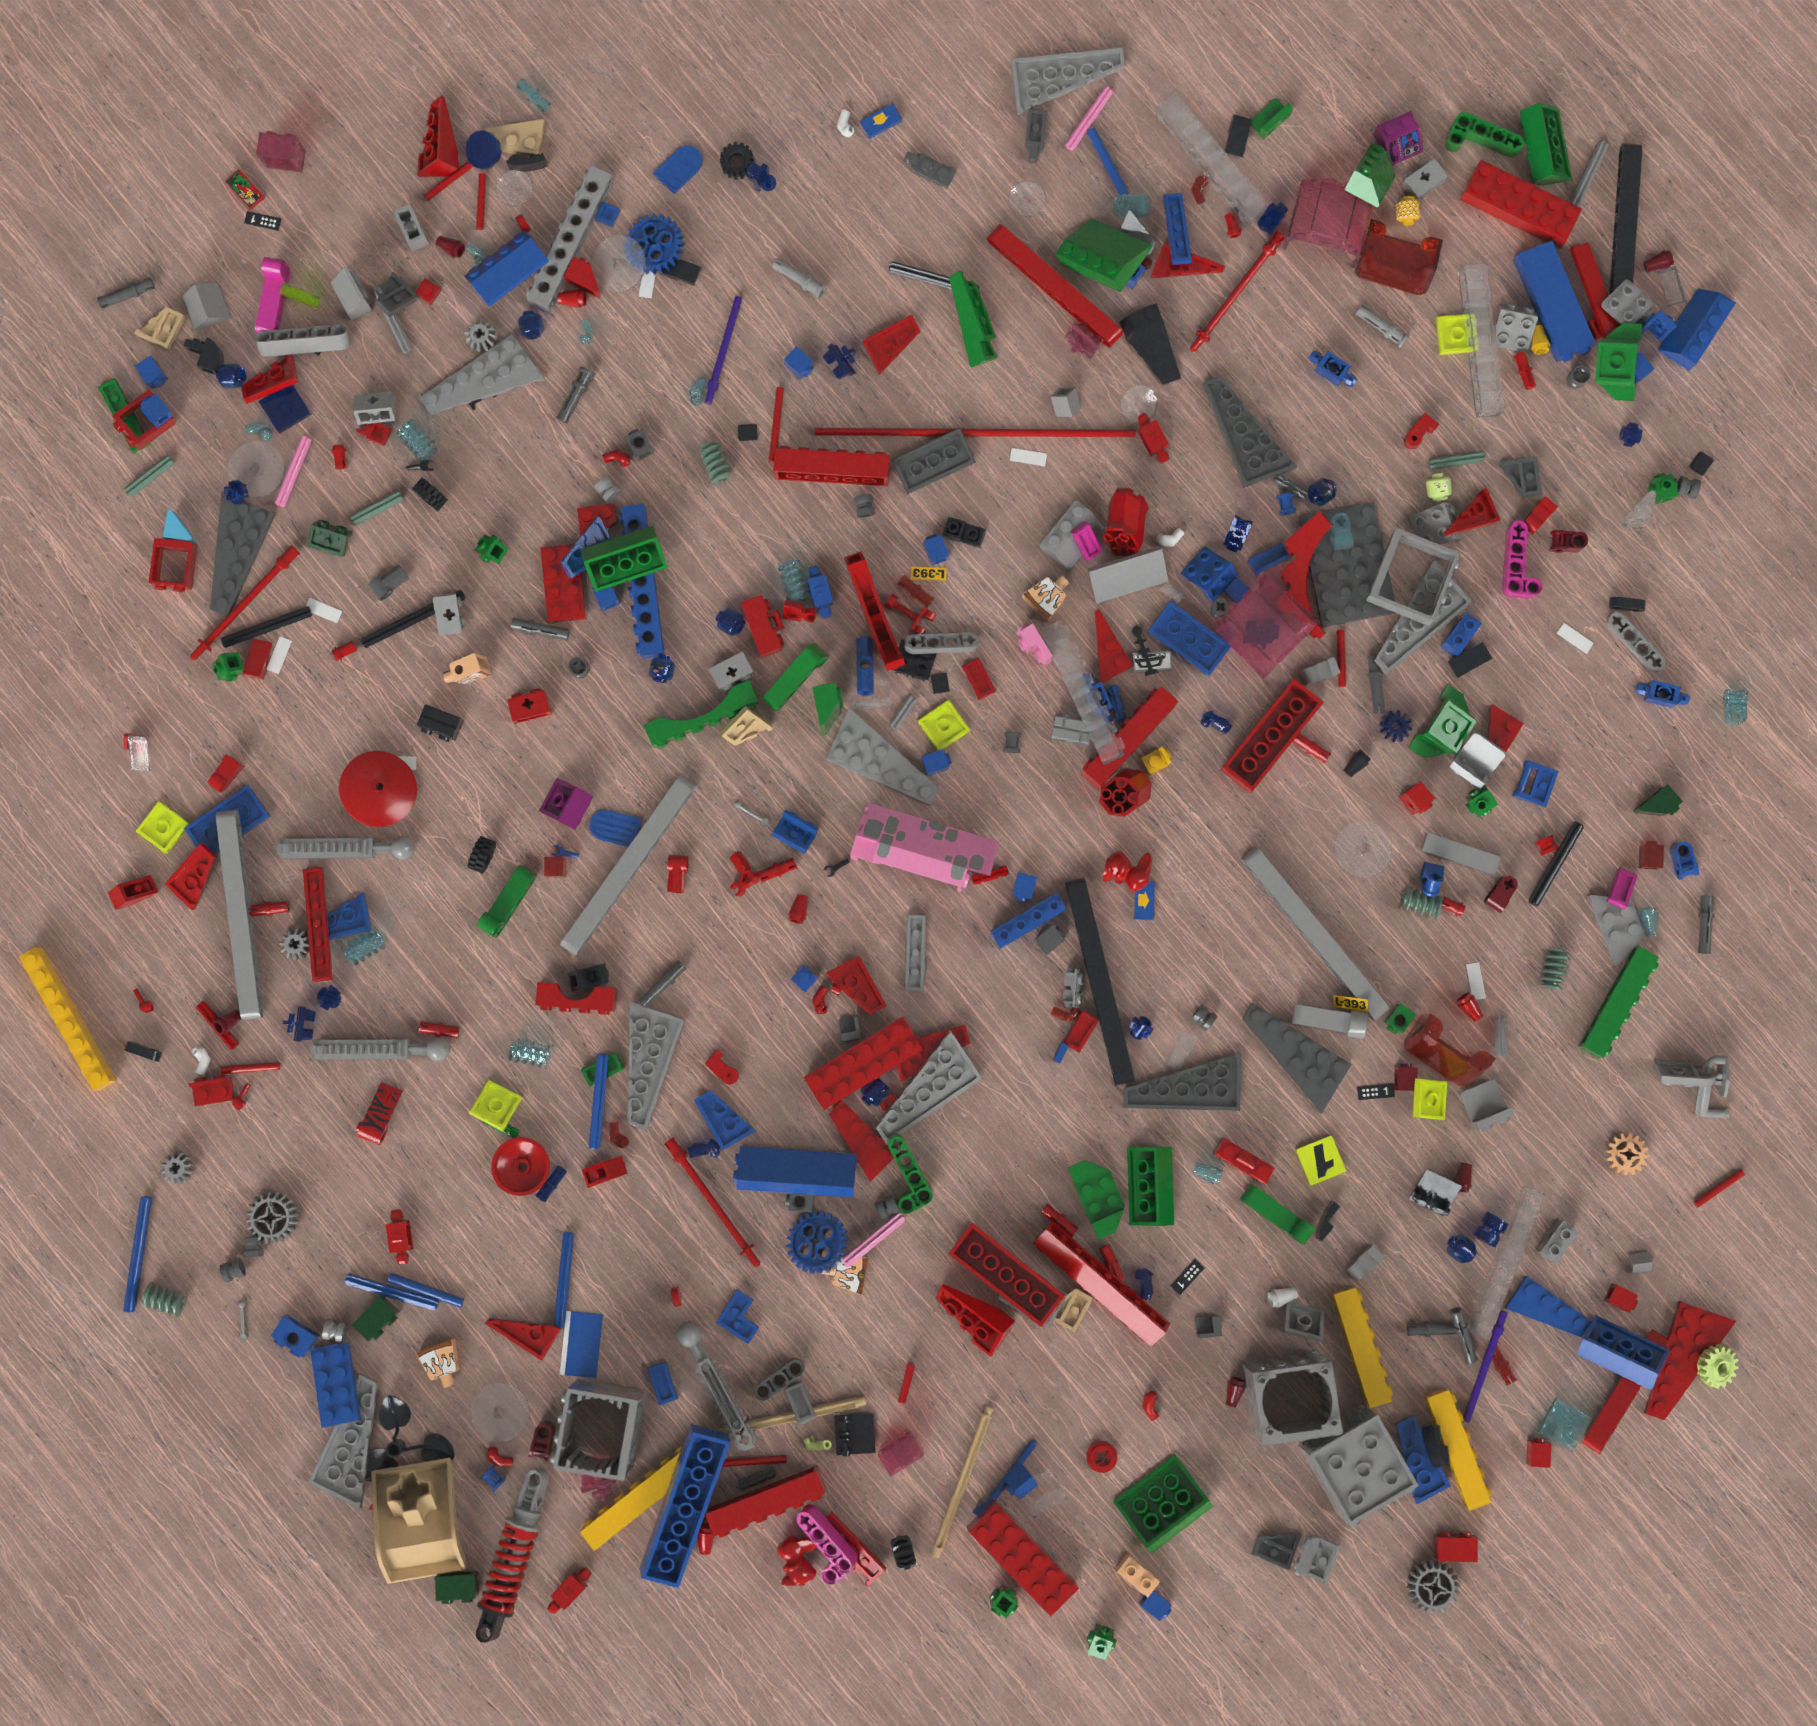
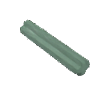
M1483 451L1431 458L1428 461V465L1432 470L1478 463L1485 460V454Z
M166 455L126 486V493L131 497L174 465L172 458Z
M396 491L350 516L351 520L357 525L403 501L404 498L400 491Z

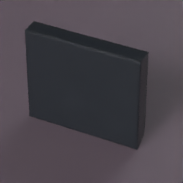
M757 424L738 425L739 441L758 440Z
M1700 451L1689 467L1703 476L1714 460Z
M947 673L930 675L933 694L950 692Z

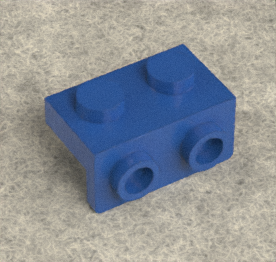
M1660 310L1657 314L1653 312L1642 323L1641 334L1648 329L1661 342L1677 325L1672 317Z
M785 810L772 836L805 854L815 839L819 828L812 822L803 820L796 813Z

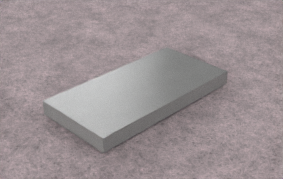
M1161 546L1088 568L1096 604L1168 582Z

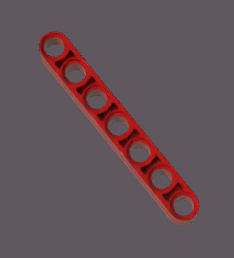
M1654 1329L1646 1337V1339L1665 1348L1670 1339ZM1622 1376L1582 1444L1600 1454L1642 1386Z

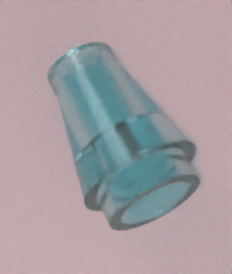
M1656 908L1641 909L1639 917L1646 937L1657 936L1659 912H1656Z
M1196 1163L1193 1174L1198 1175L1213 1185L1214 1183L1219 1184L1223 1170L1219 1169V1166Z

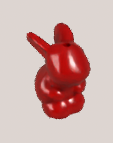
M1123 851L1113 853L1106 860L1103 881L1108 882L1112 878L1115 879L1116 884H1121L1125 881L1130 891L1138 892L1149 883L1152 865L1151 854L1145 853L1138 865L1133 867Z
M789 1536L778 1544L777 1553L786 1561V1564L783 1566V1571L786 1572V1575L782 1578L781 1585L804 1586L805 1583L813 1580L817 1575L815 1568L803 1557V1553L817 1548L809 1537L798 1539L794 1536Z

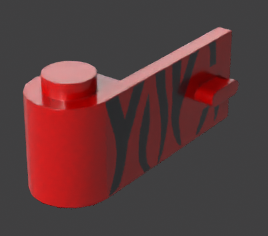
M382 1082L380 1083L363 1122L360 1121L357 1125L356 1133H358L359 1138L377 1145L382 1144L387 1132L388 1122L403 1090Z

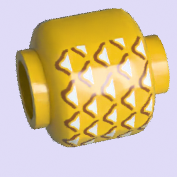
M1414 196L1401 197L1400 201L1395 204L1396 220L1402 222L1404 226L1414 225V221L1420 218V202Z

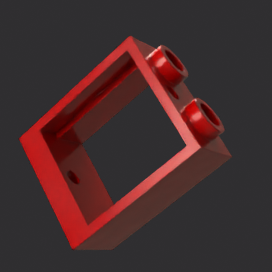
M149 389L112 415L114 428L119 433L123 432L127 443L131 447L135 446L138 450H141L175 425L174 417L172 416L171 419L158 428L153 426L140 437H137L124 423L123 419L141 407L140 404L145 397L154 395Z
M154 538L148 583L153 585L154 589L163 591L166 588H173V591L176 592L192 590L197 545L190 541ZM164 550L188 552L184 583L160 580Z

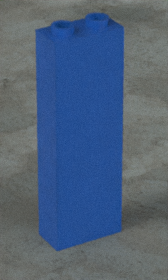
M1553 241L1518 253L1513 259L1534 311L1538 315V321L1540 325H1543L1555 361L1563 360V362H1567L1573 359L1576 354L1585 355L1591 352V348L1596 344Z
M740 1146L739 1154L735 1155V1165H738V1169L734 1170L733 1182H736L737 1190L839 1197L854 1196L856 1154Z

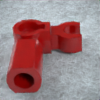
M737 851L729 858L739 874L742 875L739 878V882L732 883L730 888L736 889L738 887L739 890L735 896L741 897L745 894L746 889L757 884L760 878L757 871L750 869L751 866L742 852Z

